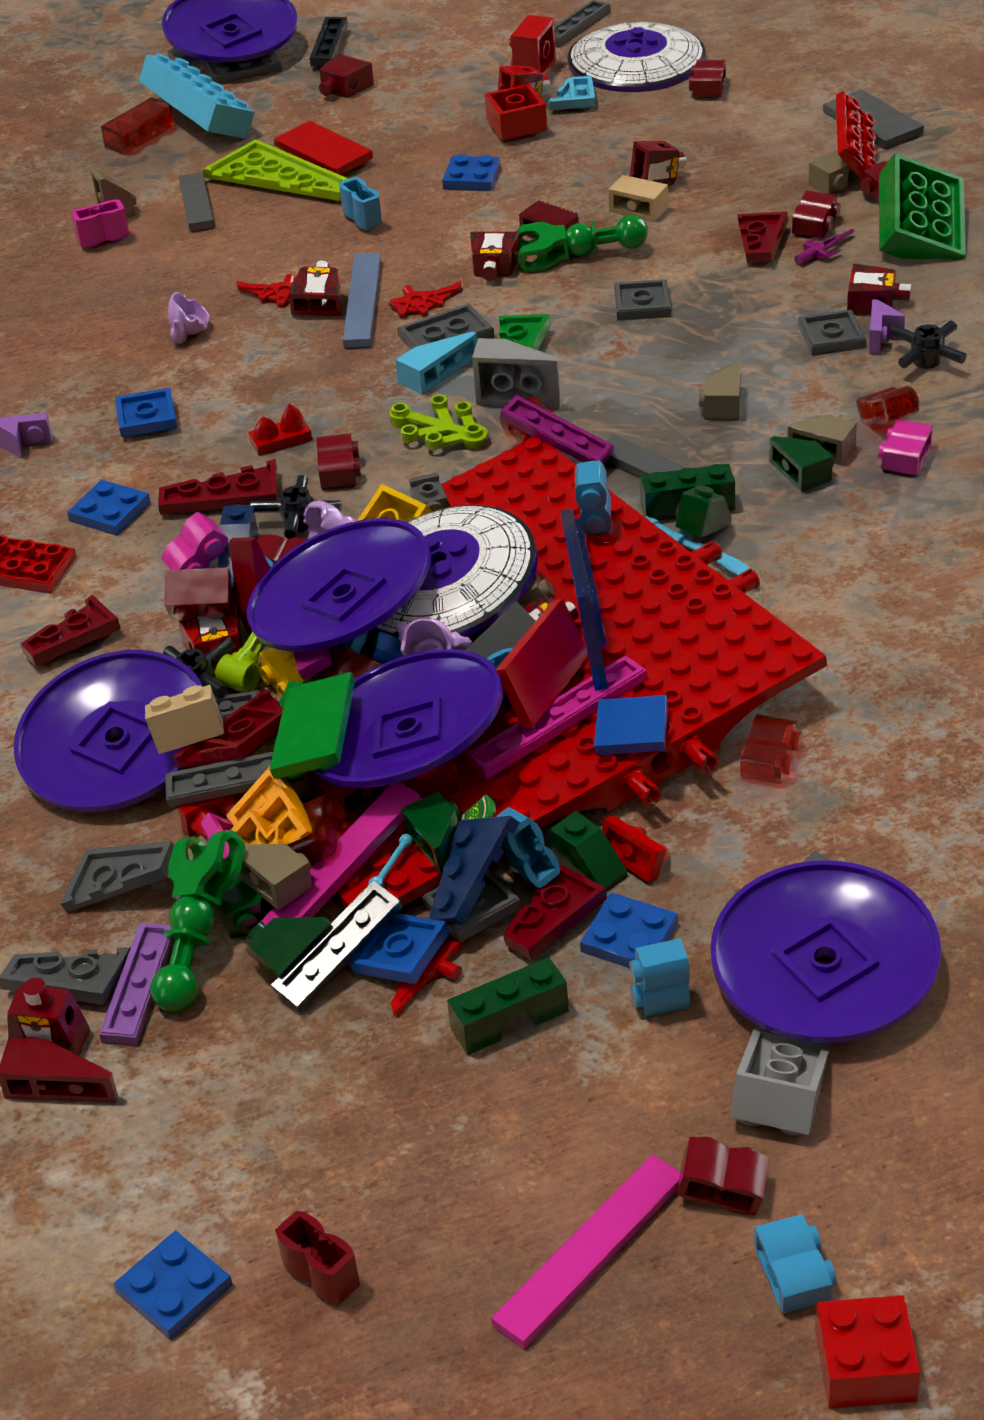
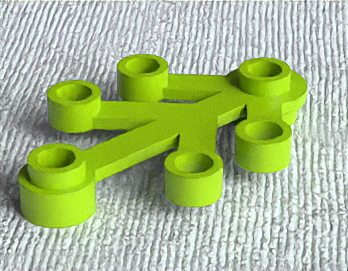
M442 394L434 395L430 399L431 409L436 412L439 419L412 412L411 408L403 402L393 404L389 411L390 424L393 427L401 428L402 441L412 443L418 439L425 438L426 447L430 450H437L443 446L462 442L468 449H478L485 445L488 438V430L474 422L470 402L461 401L455 404V416L462 420L463 426L453 423L448 411L447 397ZM412 423L419 424V425L426 426V427H425V428H420V429H418L417 426L412 425ZM446 433H450V434H451V435H447V436H443V437H442V434H446Z

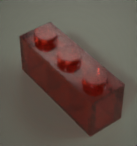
M149 98L101 126L104 147L126 155L174 126L171 105L154 98Z

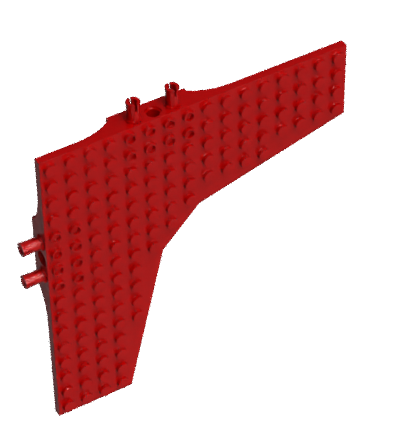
M536 437L529 438L524 443L510 450L503 451L500 455L480 463L474 468L456 475L449 481L441 484L447 497V506H492L516 515L528 526L538 551L536 572L542 580L546 578L551 583L555 591V596L552 597L553 600L563 598L565 603L571 602L578 610L579 618L574 623L590 654L557 697L626 655L647 670L648 679L618 698L667 695L668 717L665 751L596 755L594 749L596 711L486 780L466 764L465 755L519 722L518 717L512 712L511 703L500 706L490 726L463 752L429 772L400 783L416 791L421 799L438 790L447 801H454L461 816L486 794L493 799L496 806L495 815L492 814V817H496L510 807L532 819L539 828L570 815L574 811L604 808L607 812H610L636 796L644 805L653 806V803L647 797L652 799L655 804L658 803L662 796V790L657 784L692 764H695L704 774L710 773L705 764L714 771L719 764V757L713 752L721 748L720 742L731 729L763 702L826 667V655L745 594L760 586V580L755 571L749 568L740 573V575L727 580L708 566V564L722 558V550L714 540L690 552L608 488L607 490L611 497V529L609 533L586 535L580 525V507L575 499V470L577 465L550 444ZM366 806L365 810H360L359 814L355 813L354 818L350 817L348 822L330 812L331 816L314 827L310 835L294 841L297 852L306 856L312 868L370 806ZM404 821L334 894L345 908L365 890L371 878L379 875L399 846L400 837L403 834H407ZM413 842L409 848L404 849L383 880L384 889L399 899L403 907L438 887L442 874L437 871Z

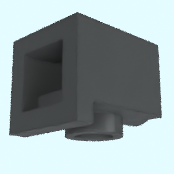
M438 473L409 478L411 498L426 504L431 511L448 507L447 497L439 481Z

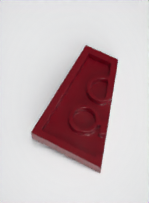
M788 213L737 214L746 261L758 264L773 261L789 221Z
M91 595L85 600L86 606L79 611L75 609L69 610L64 614V621L58 625H47L20 643L23 654L35 667L40 664H48L60 655L77 651L83 645L96 639L106 638L112 632L121 629L118 618L94 595Z
M559 864L560 874L542 888H535V897L531 903L520 909L503 933L505 945L531 960L607 899L606 888Z

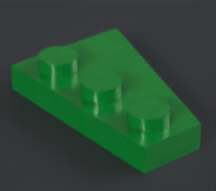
M550 315L499 316L500 339H507L538 350L552 324Z

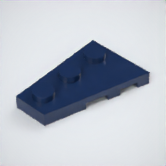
M501 816L458 822L450 852L444 865L441 881L433 900L429 919L446 921L447 925L465 923L485 887V882L482 879L491 862L498 863L504 852L499 847L508 832L514 834L520 823L512 816Z

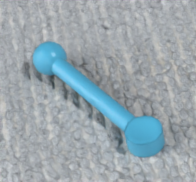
M403 834L400 837L399 846L379 875L369 880V884L374 880L384 888L383 880L404 849L409 848L413 844L411 835Z

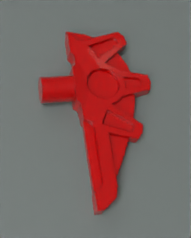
M287 274L284 281L271 283L270 285L237 281L236 286L240 292L258 296L261 302L274 301L277 302L279 308H284L287 303H290L289 290L295 280V276Z
M461 281L456 282L454 285L433 291H414L411 285H406L402 289L405 296L391 299L389 305L397 310L400 318H405L408 313H418L420 316L425 317L428 316L429 309L443 307L444 300L451 295L459 293L462 289Z
M446 938L415 984L399 981L397 993L390 1003L395 1017H398L404 1011V1007L426 983L429 984L434 978H438L441 974L453 980H457L462 972L461 966L450 962V960L462 950L463 942L460 943L458 940Z

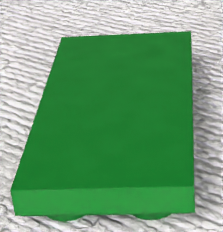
M351 672L288 688L269 769L274 779L284 777L296 778L304 772L319 768L327 770L340 763L355 684Z

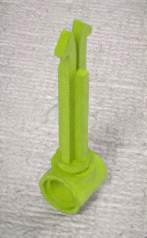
M252 631L243 648H240L238 652H234L232 655L226 654L220 659L216 667L215 679L230 689L240 692L253 691L260 678L259 653L263 651L266 645Z

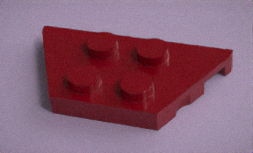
M269 689L263 690L223 719L224 734L187 745L172 757L177 768L199 766L251 756L259 745L277 737L283 707L280 706L276 698L272 697Z

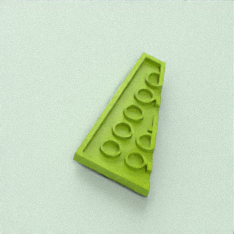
M256 139L203 168L204 178L341 201L339 182L348 179Z

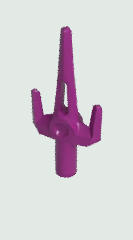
M850 229L823 242H815L818 240L817 237L810 239L802 244L804 251L795 256V262L798 265H802L814 257L824 260L841 251L840 248L831 252H827V250L852 234L854 229Z

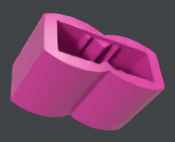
M109 200L96 206L82 207L71 212L76 238L81 247L94 248L104 241L116 242L129 235L125 209L120 200Z
M898 419L894 427L889 426L886 443L882 442L880 444L878 460H882V469L918 475L924 459L931 448L933 425Z
M196 512L185 522L180 531V536L173 539L165 548L161 560L170 570L209 568L210 562L223 552L229 538L212 519Z

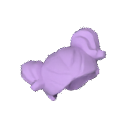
M175 292L169 299L167 307L168 321L172 327L170 329L171 342L181 344L186 341L188 335L205 331L210 315L205 307L198 303L196 299H186L183 294Z
M324 501L311 502L307 505L303 514L305 517L303 522L309 527L308 539L331 528L356 521L351 516H343L339 509Z
M422 618L414 620L408 625L401 622L396 623L397 630L399 631V640L402 643L401 653L403 656L440 649L465 651L472 644L468 637H463L457 632H451L444 623L438 620Z

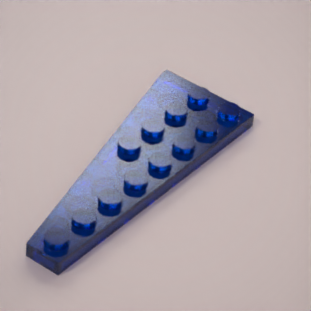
M572 508L561 510L560 513L595 691L608 689L600 648L607 646L581 517L574 518Z

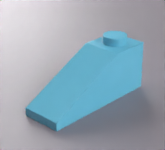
M472 331L414 347L396 359L398 383L420 394L425 393L472 361L477 344V333Z

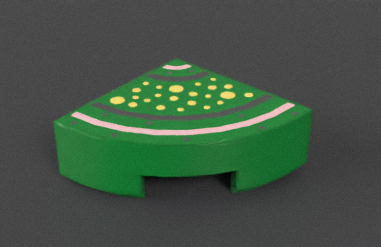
M485 794L461 816V821L492 818V814L495 815L496 813L493 799Z

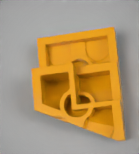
M270 766L226 815L234 826L231 830L239 834L244 844L287 845L312 833L308 815L286 777L274 779L269 770Z

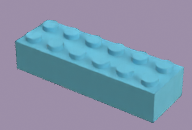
M156 53V56L146 54L139 77L140 83L206 131L247 139L255 114L252 109L247 107V102L235 98L236 95L234 93L223 90L224 86L211 82V77L200 74L198 68L189 66V62L184 59L175 58L174 61L163 54Z

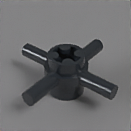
M950 320L942 327L928 324L921 325L915 329V333L893 325L890 329V335L911 343V350L898 360L900 367L905 369L914 363L917 367L924 369L935 368L941 363V356L963 364L967 354L945 345V338L957 329L956 323Z
M299 475L295 486L285 488L280 493V501L251 502V505H254L255 513H280L284 520V536L288 539L295 538L297 532H303L309 528L303 522L305 519L303 515L305 508L308 504L314 502L307 489L308 477ZM341 500L324 501L335 506L340 512L342 511Z
M230 637L225 638L205 655L199 649H188L182 653L173 646H167L164 649L163 654L171 656L188 666L199 678L203 687L210 685L213 694L219 698L226 695L227 687L215 679L214 664L236 647V644Z

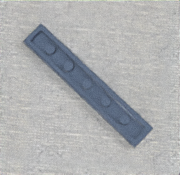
M380 253L354 254L343 334L344 348L371 347L381 265Z

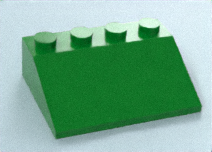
M894 153L879 173V251L901 259H963L966 256L964 178Z

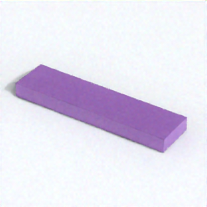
M140 922L99 1033L101 1043L138 1046L153 1003L150 991L151 981L156 972L166 966L174 943L173 940L163 936L165 930H171L170 925Z

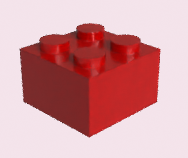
M527 15L509 38V46L512 48L511 66H530L542 72L543 76H545L556 62L554 18Z
M530 83L484 93L486 120L502 141H512L517 137L533 136L539 132L547 131L546 104Z
M904 1295L816 1303L815 1333L828 1409L917 1402L920 1369Z

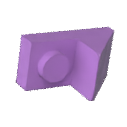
M872 300L869 354H880L881 343H886L887 339H899L890 335V329L893 325L902 328L905 326V316L879 300Z
M47 413L0 417V447L12 454L23 457L24 445L52 443L53 435Z

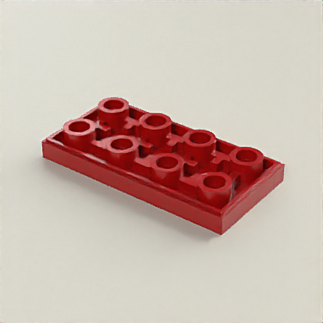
M841 91L836 95L838 155L860 177L861 171L876 165L875 155L877 152L874 147L876 136L873 132L875 121L870 113H864L860 109L859 102L854 96L849 97L845 91Z
M308 121L274 138L275 147L341 176H345L346 172L354 168L362 167L365 162L373 158V150L312 121Z
M0 535V585L51 593L76 558L75 548L61 546L60 544L34 542L30 539L8 538L7 536Z
M563 598L553 600L495 670L500 676L503 689L511 703L512 712L518 717L523 729L535 726L590 655Z

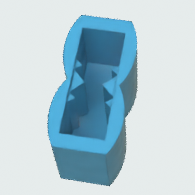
M352 177L339 182L343 213L347 217L354 219L356 225L365 230H371L381 225L382 215L379 193L373 188L367 187L366 182L358 177Z
M600 460L578 463L575 470V499L580 507L581 528L586 535L609 533L611 529V497L607 490L605 467Z
M508 807L496 817L512 816L520 823L514 834L507 833L500 847L505 850L507 863L516 875L536 887L542 888L560 874L558 859L548 847L544 846V838L539 826L532 819Z
M681 939L635 948V960L629 961L633 982L636 983V985L630 986L634 1007H641L645 1018L689 1008V961Z
M800 1214L754 1227L753 1244L782 1314L814 1306L817 1302L831 1301L832 1286L837 1285L836 1274L831 1261H824L818 1251L821 1250V1241L814 1225L809 1226L804 1216Z

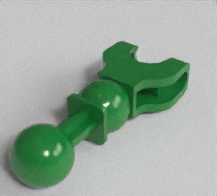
M637 215L624 216L615 227L596 230L594 221H590L591 227L586 224L577 223L570 226L566 231L565 225L554 226L546 222L525 224L516 231L520 232L521 246L518 252V264L526 272L543 271L552 268L562 260H568L569 253L574 256H585L594 249L595 254H598L597 245L619 242L625 248H638L644 244L648 237V226ZM531 234L535 239L524 240L522 237ZM537 255L534 261L528 262L525 260L527 256Z
M235 831L216 832L210 837L207 845L194 836L181 838L174 845L168 872L174 883L172 897L177 899L169 912L171 930H165L163 936L175 941L170 964L156 972L150 986L154 1002L165 1011H183L190 1007L197 998L199 990L198 981L190 970L195 947L210 945L211 940L206 936L210 934L215 924V914L212 907L221 906L224 893L235 882L242 867L245 844ZM225 842H227L229 854L226 858H223ZM189 848L191 849L193 854L192 861L189 859L188 856Z

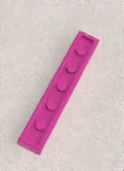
M625 655L557 697L534 727L523 729L519 721L465 755L466 764L486 780L490 779L598 710V700L618 698L643 683V681L648 679L647 670Z
M400 782L391 784L312 867L310 871L312 888L280 910L274 907L261 921L267 925L273 918L314 917L404 821L401 809L420 800V795Z
M652 1154L491 1317L492 1326L525 1350L677 1192L680 1171Z

